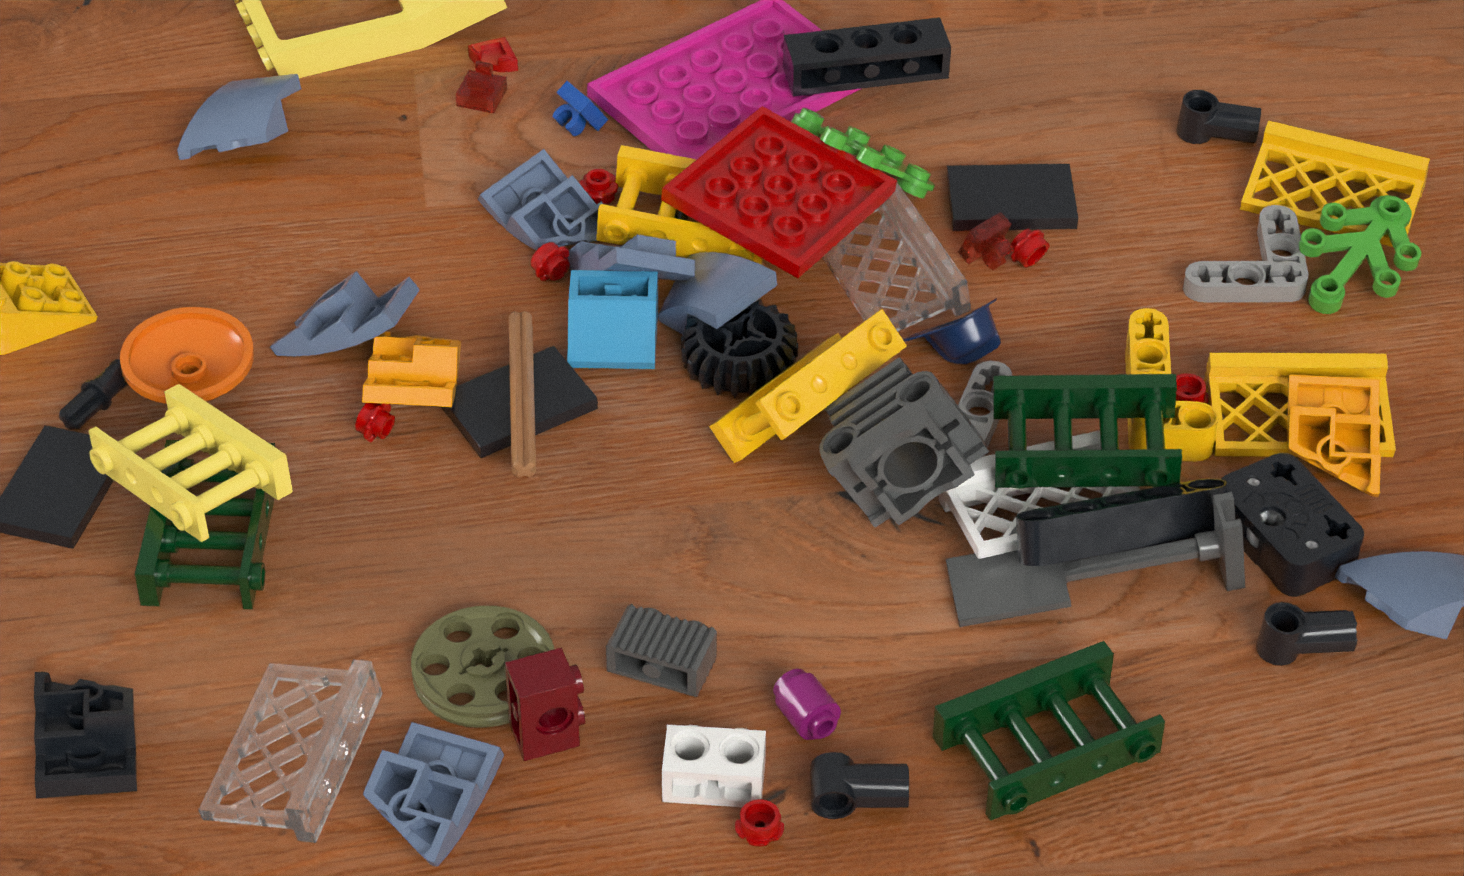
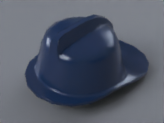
M993 299L962 318L903 338V341L924 336L947 361L954 364H968L977 361L997 349L1001 344V338L989 309V305L997 301V299Z

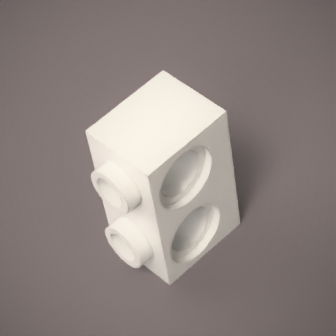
M667 724L662 764V802L743 807L749 801L762 799L766 757V731L749 730L746 728L731 729Z

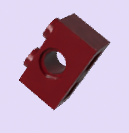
M562 647L505 662L509 725L523 761L579 747V726L584 725L586 721L583 706L577 694L584 693V685L578 666L576 664L569 666Z

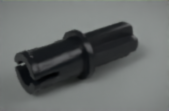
M114 359L96 378L85 381L81 386V392L60 410L59 419L67 429H80L100 409L107 410L111 406L112 398L128 385L122 374L120 360Z

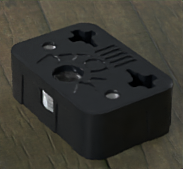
M1288 453L1274 454L1221 478V480L1227 482L1228 492H1232L1234 497L1235 520L1240 519L1243 528L1244 552L1262 569L1283 594L1297 597L1309 593L1324 584L1336 580L1335 575L1339 566L1358 560L1364 539L1362 526L1293 455Z

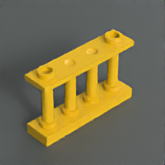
M621 145L617 155L616 183L623 190L617 207L604 204L599 205L597 241L624 245L638 234L676 241V256L688 258L690 255L699 252H718L743 257L761 265L763 262V258L700 222L674 218L677 209L663 201L657 215L633 210L640 191L662 195V187L697 159Z
M881 309L844 337L836 333L826 339L709 427L733 463H736L775 434L778 435L780 440L788 437L907 345L883 309Z

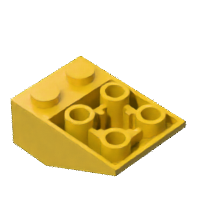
M15 261L0 263V355L9 354L96 322L98 316L66 266L53 263L29 265Z

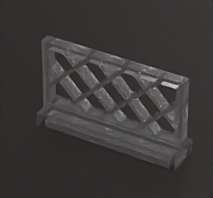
M898 183L896 184V190L889 199L874 211H878L882 216L878 225L860 223L822 257L864 321L875 314L880 307L899 310L896 316L889 319L898 332L949 309L952 310L956 317L971 311L967 280ZM854 233L873 236L868 246L850 243ZM882 238L900 242L896 251L880 249L878 246ZM844 254L863 257L858 268L841 265L840 262ZM875 259L891 263L885 273L868 270L871 260ZM899 265L917 267L918 270L915 277L896 275ZM861 281L880 283L876 294L858 291ZM890 285L908 288L904 299L885 295ZM918 290L935 293L938 297L927 303L914 301Z
M353 659L349 670L269 663L198 810L202 820L293 829L298 841L316 843L383 694L372 662ZM278 681L297 682L299 684L298 687L277 698L273 695ZM330 685L341 686L338 693L321 702L314 694ZM308 697L313 706L289 718L284 709ZM277 713L282 722L258 734L255 730L258 723ZM319 718L323 719L322 729L305 738H302L297 731ZM291 734L296 743L271 755L266 746ZM260 750L265 759L240 772L237 767L240 760ZM304 754L307 758L305 766L285 776L280 767ZM274 771L279 780L254 793L248 783ZM241 787L247 797L232 805L220 804L224 796ZM285 792L290 796L284 811L264 809L262 806L264 803Z

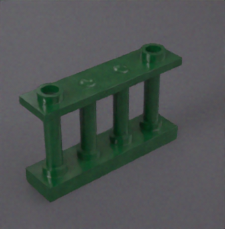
M1176 374L993 376V419H1008L1009 451H995V488L1159 487L1180 483L1182 449H1165L1163 418H1175ZM1099 418L1101 450H1073L1072 419ZM1117 418H1145L1147 449L1119 450ZM1026 419H1053L1055 450H1027Z
M166 440L164 448L179 440ZM186 457L161 472L170 478L195 465L194 459H187ZM225 469L202 482L222 483L238 473L234 470ZM256 488L254 499L232 498L208 511L205 515L251 518L248 532L208 531L209 539L200 542L185 530H179L170 519L150 506L135 570L140 605L160 606L163 588H170L171 583L240 585L243 609L253 610L256 591H263L265 586L266 572L265 564L262 563L275 498L262 489ZM179 549L244 551L241 567L172 564L170 560L171 553H178Z
M1105 641L935 706L932 738L941 751L959 744L965 745L991 781L988 783L985 813L990 821L1007 814H1017L1031 804L1135 762H1146L1161 752L1165 720L1159 714L1137 723L1109 686L1114 653ZM1086 694L1092 695L1119 731L1095 740L1068 704V701ZM1043 711H1050L1077 748L1052 757L1025 718ZM1002 727L1008 728L1034 765L1009 774L982 735Z

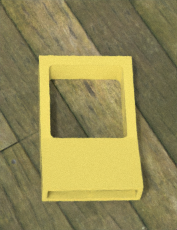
M234 0L257 48L261 47L257 51L267 71L275 68L279 76L298 74L299 78L425 48L507 8L504 0H398L403 10L401 13L293 39L281 40L278 38L261 0Z

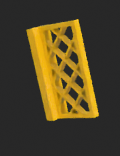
M1268 121L1264 131L1263 143L1243 195L1240 210L1260 214L1262 209L1267 206L1281 205L1295 212L1298 224L1329 231L1324 229L1319 221L1323 207L1328 204L1320 192L1336 186L1344 198L1332 203H1339L1345 208L1351 206L1353 209L1365 208L1361 202L1375 196L1388 195L1386 192L1392 190L1411 195L1409 198L1404 199L1412 213L1410 222L1405 227L1408 235L1419 199L1425 187L1430 159ZM1266 161L1288 165L1289 168L1273 174L1267 167ZM1313 171L1325 174L1329 178L1313 184L1306 175V172ZM1297 177L1304 188L1287 194L1280 183ZM1351 180L1367 184L1369 188L1353 193L1346 182ZM1271 187L1278 196L1277 199L1269 202L1253 198L1256 192ZM1311 196L1319 207L1308 212L1298 209L1295 202ZM1329 215V217L1338 219V217L1334 215ZM1370 224L1344 226L1339 231L1330 232L1338 234L1362 232ZM1384 235L1380 243L1393 247L1389 236Z
M1209 353L1204 381L1206 383V392L1209 394V405L1218 414L1214 455L1269 457L1278 453H1288L1297 457L1288 452V442H1277L1267 434L1277 423L1287 429L1288 402L1278 409L1263 398L1266 393H1283L1288 397L1289 375L1292 374L1380 379L1379 416L1382 442L1379 445V454H1381V457H1394L1396 447L1386 383L1388 371L1387 354ZM1220 393H1239L1246 400L1234 409L1220 399ZM1253 405L1270 417L1260 427H1257L1242 415ZM1232 423H1235L1250 436L1245 441H1225L1224 430Z

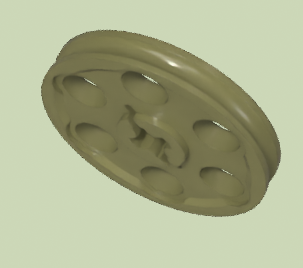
M474 606L454 611L431 624L422 633L414 646L411 657V669L415 692L419 700L430 712L447 722L475 728L508 724V702L497 698L499 693L507 690L505 662L553 650L552 639L544 627L536 620L514 609L501 606ZM508 627L518 631L516 636L509 639H501L494 636V633L501 628ZM455 631H464L471 635L470 638L463 642H451L446 639L450 633ZM435 663L448 667L447 671L440 675H429L423 670L430 664ZM457 693H467L474 697L470 703L465 705H455L449 702V699Z

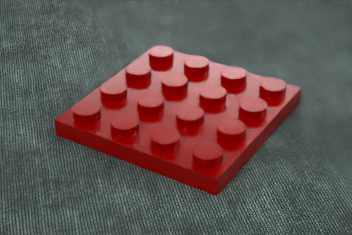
M761 106L662 187L661 200L798 279L895 193L897 180L860 162L856 157L824 143L818 136Z

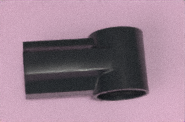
M1192 90L1183 97L1176 129L1177 135L1182 140L1192 144L1206 143L1211 137L1255 143L1259 132L1261 108L1222 103L1218 101L1215 95L1208 91Z
M1274 603L1267 608L1264 614L1256 643V650L1263 660L1280 666L1291 664L1296 660L1298 654L1355 651L1358 641L1357 622L1353 611L1304 612L1298 606L1291 603Z
M837 752L823 753L811 762V805L813 811L818 816L827 819H839L850 815L855 811V808H908L909 766L907 764H854L849 756Z

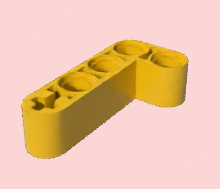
M1143 308L1134 311L1130 315L1125 348L1126 374H1171L1169 323L1167 317L1162 312L1156 309ZM1176 401L1175 418H1163L1165 449H1182V461L1197 462L1208 459L1212 455L1218 423L1217 411L1212 406L1202 402ZM1127 418L1128 445L1130 450L1147 449L1145 418Z

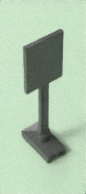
M1228 492L1213 495L1215 530L1194 534V538L1047 566H1026L1019 562L1018 550L978 559L975 553L947 558L946 565L959 626L964 627L1071 607L1067 582L1198 558L1199 561L1217 560L1227 591L1245 588L1243 528L1241 520H1235L1233 494Z

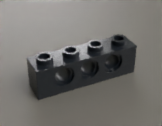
M940 17L784 35L783 68L792 96L949 78L951 45Z

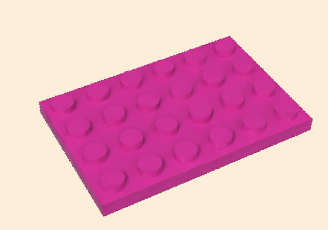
M760 0L588 83L587 96L652 151L698 159L761 106L792 121L795 113L800 114L803 107L817 112L860 89L792 96L783 68L784 35L822 30L783 0Z

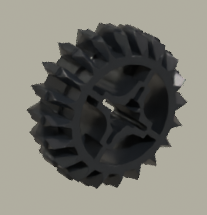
M762 299L752 303L718 329L696 317L689 318L681 337L682 362L684 363V368L688 369L691 380H699L702 389L714 387L717 396L725 391L731 392L734 398H736L738 393L746 392L751 396L756 390H759L796 362V357H798L799 344L797 343L795 325H792L789 321L788 314L778 312L777 305L765 307Z

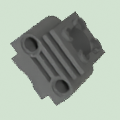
M900 357L825 408L834 427L826 433L819 446L821 457L828 472L839 481L867 515L874 528L891 517L899 526L916 515L933 498L958 487L973 477L975 473L970 464L989 452L980 433L935 375L929 371L913 374Z

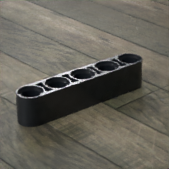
M1198 479L1021 512L1016 515L1019 562L1026 566H1047L1194 538V534L1215 530L1213 495L1228 493L1227 482L1221 479Z

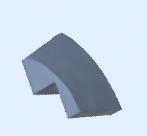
M298 74L231 81L219 88L201 105L189 122L177 149L179 160L189 159L203 150L217 149L218 152L267 143L288 132L281 99L301 90Z
M545 149L479 195L478 201L494 219L514 237L534 250H538L548 242H554L560 247L578 244L580 241H597L598 208L600 204H603L602 201L596 204L573 175L567 178Z
M638 234L621 247L580 241L569 250L570 254L567 257L570 263L569 268L572 270L658 271V279L684 281L695 276V260L676 257V241Z
M699 252L692 254L687 259L695 260V276L688 280L674 282L658 314L659 321L681 334L685 330L687 319L693 317L718 329L776 287V272L759 263L727 253Z
M356 271L327 290L294 322L296 328L276 340L270 348L276 356L295 357L319 355L356 346L396 326L420 289L408 277L377 297Z
M1431 551L1381 554L1341 565L1335 575L1341 583H1350L1366 589L1365 600L1375 608L1386 613L1391 620L1402 628L1446 640L1461 608L1464 607L1463 555Z
M412 722L398 754L385 750L381 751L363 795L430 865L438 867L457 844L481 805L502 762L504 753L498 746Z

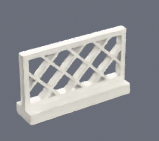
M1100 430L1072 436L1073 450H1101ZM1054 441L1028 446L1027 450H1055ZM995 454L981 457L970 464L975 475L958 487L941 493L939 495V502L945 512L952 511L978 559L1018 550L1016 517L1012 522L993 516L998 507L1019 514L1024 511L1043 508L1036 506L1040 497L1060 503V505L1088 500L1089 498L1078 495L1082 488L1102 493V497L1140 489L1139 487H1072L1067 492L1054 487L995 488ZM1021 494H1031L1026 502L1012 498ZM982 503L988 504L983 512L969 508V506ZM984 527L1005 533L1003 537L986 541L980 535Z

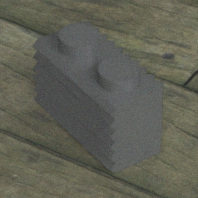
M630 604L626 607L606 645L607 671L698 697L703 683H705L706 677L709 676L713 663L716 661L717 631L713 627L708 628L705 624L696 620H680L677 616L671 618L668 614L663 615L654 608L643 609L641 606L636 608L633 604Z

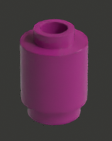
M793 669L783 674L777 680L773 688L776 706L803 739H822L829 736L836 729L841 709L813 674L806 673L803 669Z

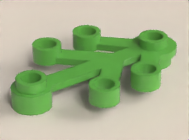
M803 107L800 114L795 113L791 121L792 123L818 136L824 143L856 155V159L860 162L897 176L896 186L905 192L924 199L927 191H933L935 184L929 180L931 173L911 163L908 166L904 165L902 162L906 154L900 150L884 144L881 152L867 145L871 136L855 127L849 126L846 133H843L830 126L824 127L822 123L825 118L810 109Z
M1385 195L1374 199L1370 207L1347 210L1339 203H1328L1323 207L1319 220L1324 229L1339 231L1344 226L1370 225L1362 232L1325 235L1322 231L1314 228L1303 231L1299 242V250L1307 257H1318L1322 253L1349 250L1330 275H1323L1312 283L1308 302L1315 311L1322 314H1332L1341 308L1345 296L1344 285L1365 259L1368 261L1374 278L1372 285L1374 292L1384 298L1393 297L1397 294L1401 277L1395 270L1389 269L1380 240L1384 235L1389 236L1395 250L1393 262L1400 270L1412 271L1416 269L1422 254L1421 249L1409 241L1405 227L1410 222L1412 213L1409 205L1404 200L1396 196ZM1329 215H1334L1338 217V219L1329 217ZM1308 241L1316 242L1317 245H1312ZM1402 255H1409L1412 258H1405ZM1381 281L1390 282L1392 285H1386Z

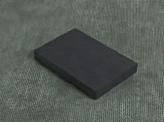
M1070 164L947 166L946 178L953 231L1077 229L1078 212Z
M554 346L533 354L535 435L598 409L595 394ZM510 364L457 385L452 407L441 406L480 458L511 446Z
M47 425L43 427L0 496V533L74 549L114 481L108 475L100 474L92 464L90 459L92 445L89 434Z

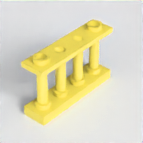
M180 384L164 391L168 407L165 417L133 434L116 441L98 427L88 430L92 445L90 459L96 470L100 474H106L170 519L179 530H185L200 542L209 539L205 513L243 492L255 487L262 489L276 500H280L293 492L286 454ZM172 433L181 434L185 437L145 459L135 454ZM200 450L212 455L170 478L161 472ZM225 469L234 470L238 473L197 497L187 490Z

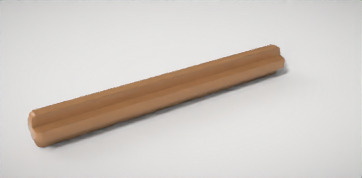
M514 311L509 316L511 465L514 476L530 478L536 473L532 315L529 312L518 313Z

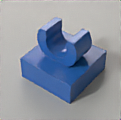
M568 81L556 92L567 104L559 106L554 111L552 117L561 126L572 118L565 128L574 137L584 130L586 122L599 131L609 120L591 100Z

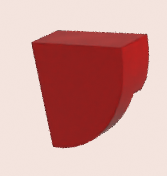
M506 37L468 45V56L479 67L495 72L518 71V60Z

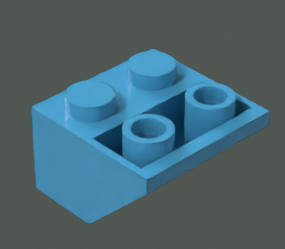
M571 270L568 299L567 362L572 368L655 369L658 325V271Z

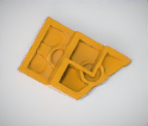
M385 331L373 339V354L368 360V378L363 384L362 403L452 407L458 379L461 341L420 335L392 337L390 331Z
M1292 374L1289 375L1288 452L1372 497H1379L1380 379Z

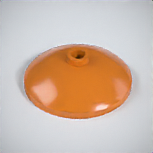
M205 307L176 308L146 319L130 332L120 351L121 370L127 384L141 396L163 404H167L164 391L178 384L206 402L214 400L235 388L249 373L254 360L252 337L244 324L228 313Z

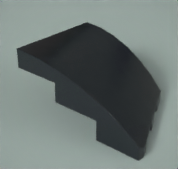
M35 672L34 741L36 752V799L137 791L133 689L116 685H100L95 681L79 679L73 685L52 682L50 674L47 672Z

